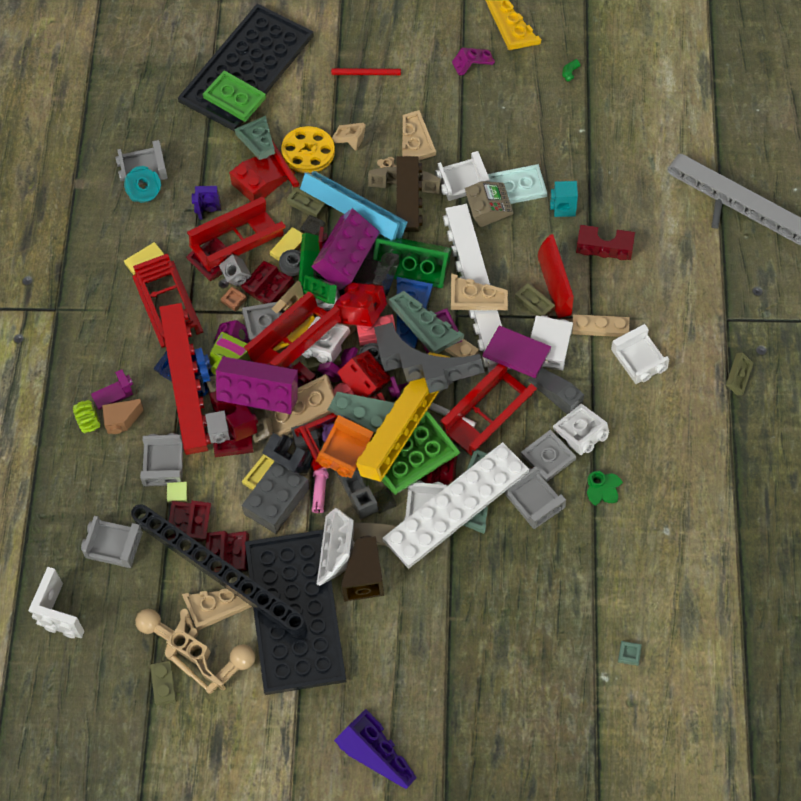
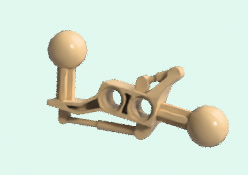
M153 609L141 610L136 616L135 625L137 629L144 634L156 633L167 640L165 650L167 659L173 661L189 677L198 682L208 694L213 693L217 688L224 691L226 689L224 684L238 670H247L255 662V652L250 646L245 644L237 645L230 653V661L214 676L210 672L207 662L211 651L206 645L196 640L198 631L194 628L187 609L181 610L180 622L175 631L161 623L159 613ZM179 639H185V643L182 646L176 645ZM197 649H201V655L194 657L193 652ZM177 653L196 664L204 678L211 682V684L207 686L188 666L176 657Z

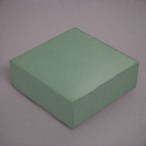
M621 641L618 662L638 666L642 644Z

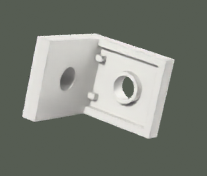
M47 567L28 611L33 613L32 617L37 620L36 624L43 626L47 631L53 633L59 631L66 637L73 639L75 637L82 638L84 629L77 617L52 610L63 583L56 570Z

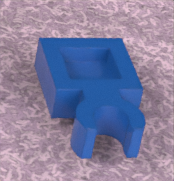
M202 348L195 349L203 382L211 381L207 366L210 365L208 355L203 354Z

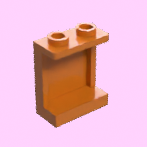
M338 415L316 461L324 468H331L337 471L342 477L352 478L357 468V459L366 449L374 432Z

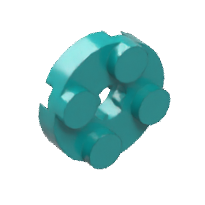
M138 166L125 176L124 188L132 201L146 203L157 196L161 188V181L155 171L148 169L146 166ZM139 180H142L143 183L147 184V186L144 187L145 189L139 187Z

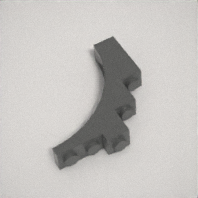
M393 323L374 327L384 370L388 371L403 367L407 382L425 378L429 393L447 389L448 382L485 373L480 354L451 358L425 354L406 344L395 331Z

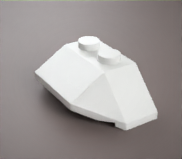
M337 508L333 509L325 518L317 585L320 586L346 570L354 546V520Z

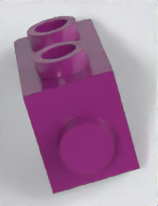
M461 48L453 59L452 64L458 75H464L472 63L493 65L495 61L489 50Z
M356 347L345 349L341 356V365L337 366L333 362L322 363L317 371L323 375H328L333 383L342 381L337 372L350 359L356 356L358 349Z
M123 370L115 372L118 382L91 394L98 410L103 409L102 405L113 404L133 395L131 389L133 382L129 374L125 376Z

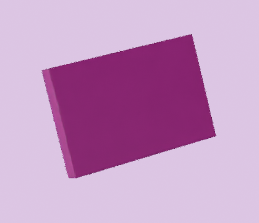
M499 325L485 349L483 357L536 379L551 351V346Z

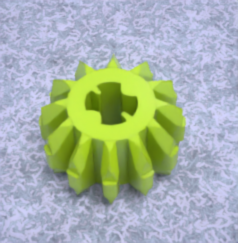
M90 400L81 401L73 405V413L83 433H90L100 428L98 414Z

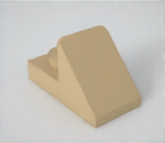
M364 123L339 125L332 139L335 143L348 142L357 151L364 139L366 125Z
M299 280L274 305L272 310L275 313H278L281 309L286 310L304 296Z

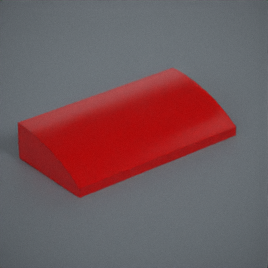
M551 234L540 246L537 257L551 301L555 305L554 310L558 319L572 315L574 296L554 235Z

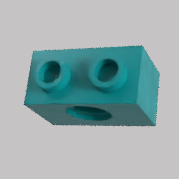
M577 181L555 182L554 189H551L550 210H554V217L576 216L578 200Z

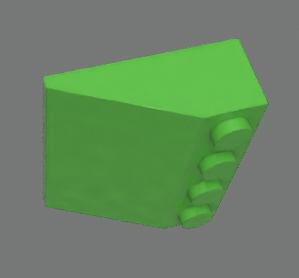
M428 410L381 481L394 495L460 454V451Z

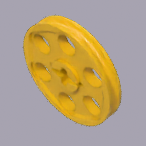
M305 126L296 128L285 136L281 145V153L288 166L296 172H320L333 161L335 146L333 139L327 132L317 127ZM304 135L305 138L300 140L297 139L296 136ZM321 136L323 137V139L320 141L314 140V137ZM288 146L295 147L293 151L286 150ZM322 149H329L330 152L327 153V154H324V153L321 152V150H322ZM295 159L302 160V163L295 164L293 163V161ZM313 160H318L320 164L312 165L311 162Z

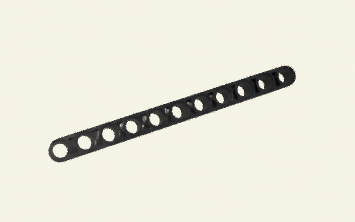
M138 504L133 507L131 516L135 523L140 525L141 529L290 634L301 636L305 633L307 625L299 612L147 506ZM141 514H146L143 518L138 519ZM161 524L159 528L153 529L155 525ZM171 535H176L174 539L168 540ZM191 545L190 549L183 550L185 546ZM201 556H207L205 560L198 561ZM216 567H222L220 571L213 572ZM231 578H238L234 583H229ZM248 588H253L251 593H244ZM264 599H268V600H269V602H268L267 604H265V605H260V603H261L262 600H264ZM278 611H285L282 616H276ZM294 622H301L298 627H292Z

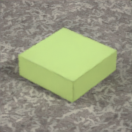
M187 482L167 483L168 503H172V501L188 502Z

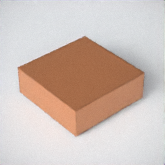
M232 286L221 298V303L236 312L246 301L247 296Z

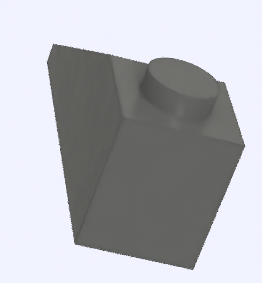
M542 367L536 379L533 377L528 379L530 383L566 414H569L577 406L583 404L584 394L569 381Z

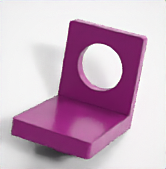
M238 320L221 323L215 336L217 341L220 333L224 332L247 344L249 342L246 326ZM241 329L245 332L244 340L239 337Z
M394 376L390 377L391 386L388 387L391 398L394 397L395 401L399 399L402 389L409 382L397 386Z

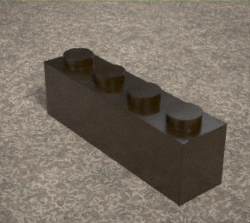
M397 156V216L407 221L404 232H419V226H423L422 215H419V208H422V197H419V191H422V180H419V173H422V162H419L418 156Z

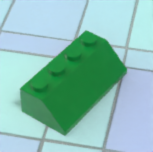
M380 234L376 238L371 274L392 279L401 277L433 284V287L443 288L452 248L403 238L390 240Z

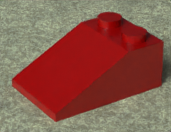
M273 154L261 160L253 157L243 161L229 172L231 184L250 201H254L262 196L263 198L267 197L288 180Z

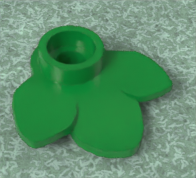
M601 471L590 473L587 479L589 485L587 496L589 501L595 506L601 500L606 503H617L618 493L616 487L623 483L620 477L612 473L604 474ZM598 479L600 483H595L594 480Z

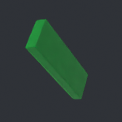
M310 233L302 234L299 281L302 288L305 274L318 277L319 274L311 267L320 253L319 236Z
M305 274L303 293L306 294L309 291L314 294L316 299L328 304H335L337 285L313 275Z

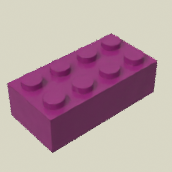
M352 208L339 218L311 267L327 281L337 285L338 290H341L353 281L380 231Z
M222 357L216 369L217 401L292 414L297 402L298 370Z

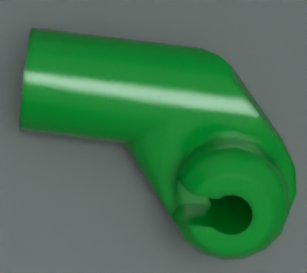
M577 59L563 67L562 76L567 82L574 79L572 72L580 67V62Z

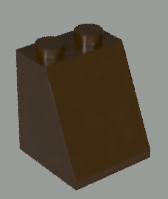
M366 535L355 540L341 583L344 602L384 596L376 536Z

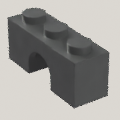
M356 468L352 478L342 477L335 471L360 520L378 512L377 501L369 486L366 487L358 468Z

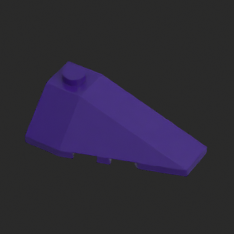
M365 709L334 741L348 756L407 789L417 777L405 759L396 754L393 749L395 744L392 740H387L382 733L384 730L382 725Z

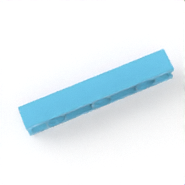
M312 171V174L309 172L304 174L300 187L302 191L344 214L353 208L380 231L379 234L390 240L402 238L407 225V221L316 171Z

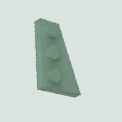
M266 116L235 129L237 137L259 160L275 154Z
M337 392L327 410L373 431V435H375L376 430L382 425L386 415L390 413L395 403Z

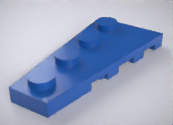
M397 277V294L405 291L423 304L422 307L427 310L433 284ZM397 314V334L406 344L416 349L418 337Z

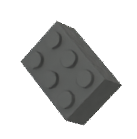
M274 461L242 504L244 515L277 534L310 489L308 479Z

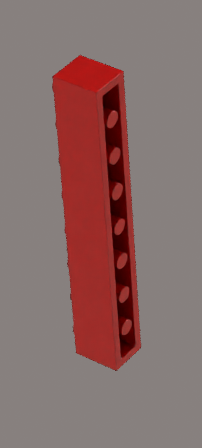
M182 303L161 306L159 309L185 455L208 451L207 445L211 444L209 433H205L204 429L207 426L206 416L202 415L201 409L205 407L203 397L198 395L201 385L200 380L195 378L198 368L196 361L193 362L191 356L195 355L194 346L189 344L188 339L192 337L190 326L186 327L185 320H189L187 309H183Z

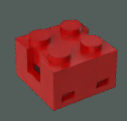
M359 283L348 284L344 289L345 294L340 296L334 304L335 307L340 309L341 324L373 327L387 305L383 286Z
M368 350L350 359L337 372L343 383L350 387L354 395L367 398L377 394L390 382L388 373Z

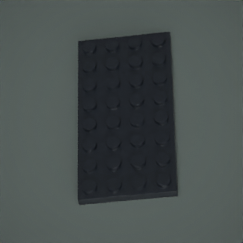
M257 3L179 95L178 102L235 132V129L240 127L244 121L204 99L203 93L225 70L267 94L313 38V31Z
M324 529L245 542L249 578L299 612L307 625V630L303 635L294 636L253 608L265 695L346 682L332 581L330 580L321 586L317 585ZM268 599L262 600L261 603H260V605H265V604H267V603L269 602V600H268ZM278 611L276 616H282L285 611ZM294 622L292 627H298L301 622Z

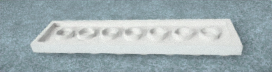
M502 442L385 535L383 542L410 569L529 473V468Z

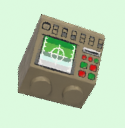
M481 181L465 188L473 218L480 228L514 214L504 183Z

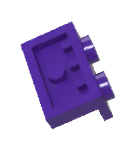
M195 186V193H192V204H194V212L198 214L199 220H203V211H221V200L217 186Z

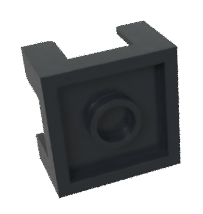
M273 432L262 453L294 473L307 474L314 460L310 450L307 452L301 448H296L294 454H292L288 450L293 439L284 434L281 437Z

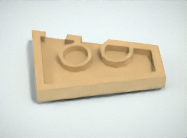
M420 110L403 115L402 156H418L419 160L436 156V150Z
M451 274V310H508V290L488 284L482 285L475 283L472 279L467 278L465 280L458 278V275Z
M221 589L215 592L202 591L199 594L190 595L189 593L182 594L197 631L252 607L228 589Z

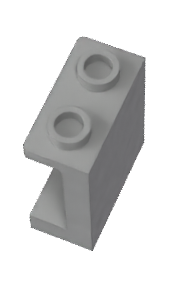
M159 140L152 141L154 148L126 154H122L121 149H117L119 156L115 158L117 166L121 167V170L118 171L120 181H125V176L138 166H146L148 169L155 171L160 180L168 179ZM139 180L140 183L138 185L145 184L142 180Z
M175 433L143 436V471H141L140 475L143 486H167V483L182 482L184 449L182 436Z
M537 466L532 469L529 468V473L505 491L506 497L533 529H536L559 513L566 505V499L562 494L558 496L539 474Z
M94 516L87 527V538L83 539L81 544V550L85 558L131 568L143 533L140 525L132 523L131 527L101 521L99 516Z

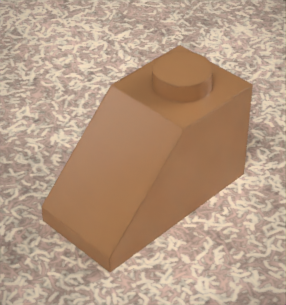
M141 399L102 405L104 425L107 433L119 434L127 431L144 411Z

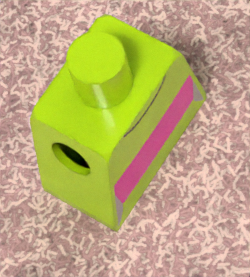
M221 332L210 353L211 372L216 375V369L223 356L250 361L248 351L244 349L247 343Z

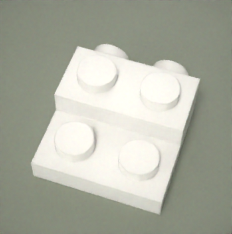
M316 317V318L314 319V321L311 323V325L309 326V328H310L315 322H317V321L320 319V317ZM337 323L302 355L306 358L315 357L321 363L334 362L342 351L341 344L350 333L349 327Z
M583 404L577 406L553 425L554 431L567 441L568 446L579 455L585 452L590 453L594 445L598 441H605L608 433H610L607 422Z

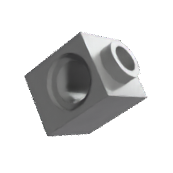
M233 254L219 265L227 282L237 287L244 284L251 277L244 260Z
M225 411L205 414L211 443H223L226 440H230Z

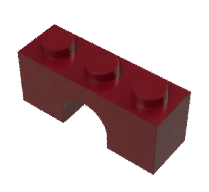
M580 225L576 253L595 255L602 258L610 257L619 260H631L635 232L617 230L614 239L605 241L598 236V227Z
M216 391L210 393L213 410L215 412L225 411L228 430L236 442L257 433L256 425L258 424V419L254 413L251 414L248 406L217 401Z

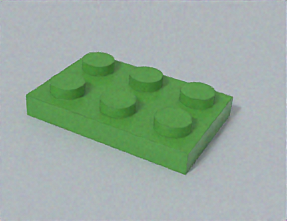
M224 70L203 93V98L246 122L264 102L266 94Z

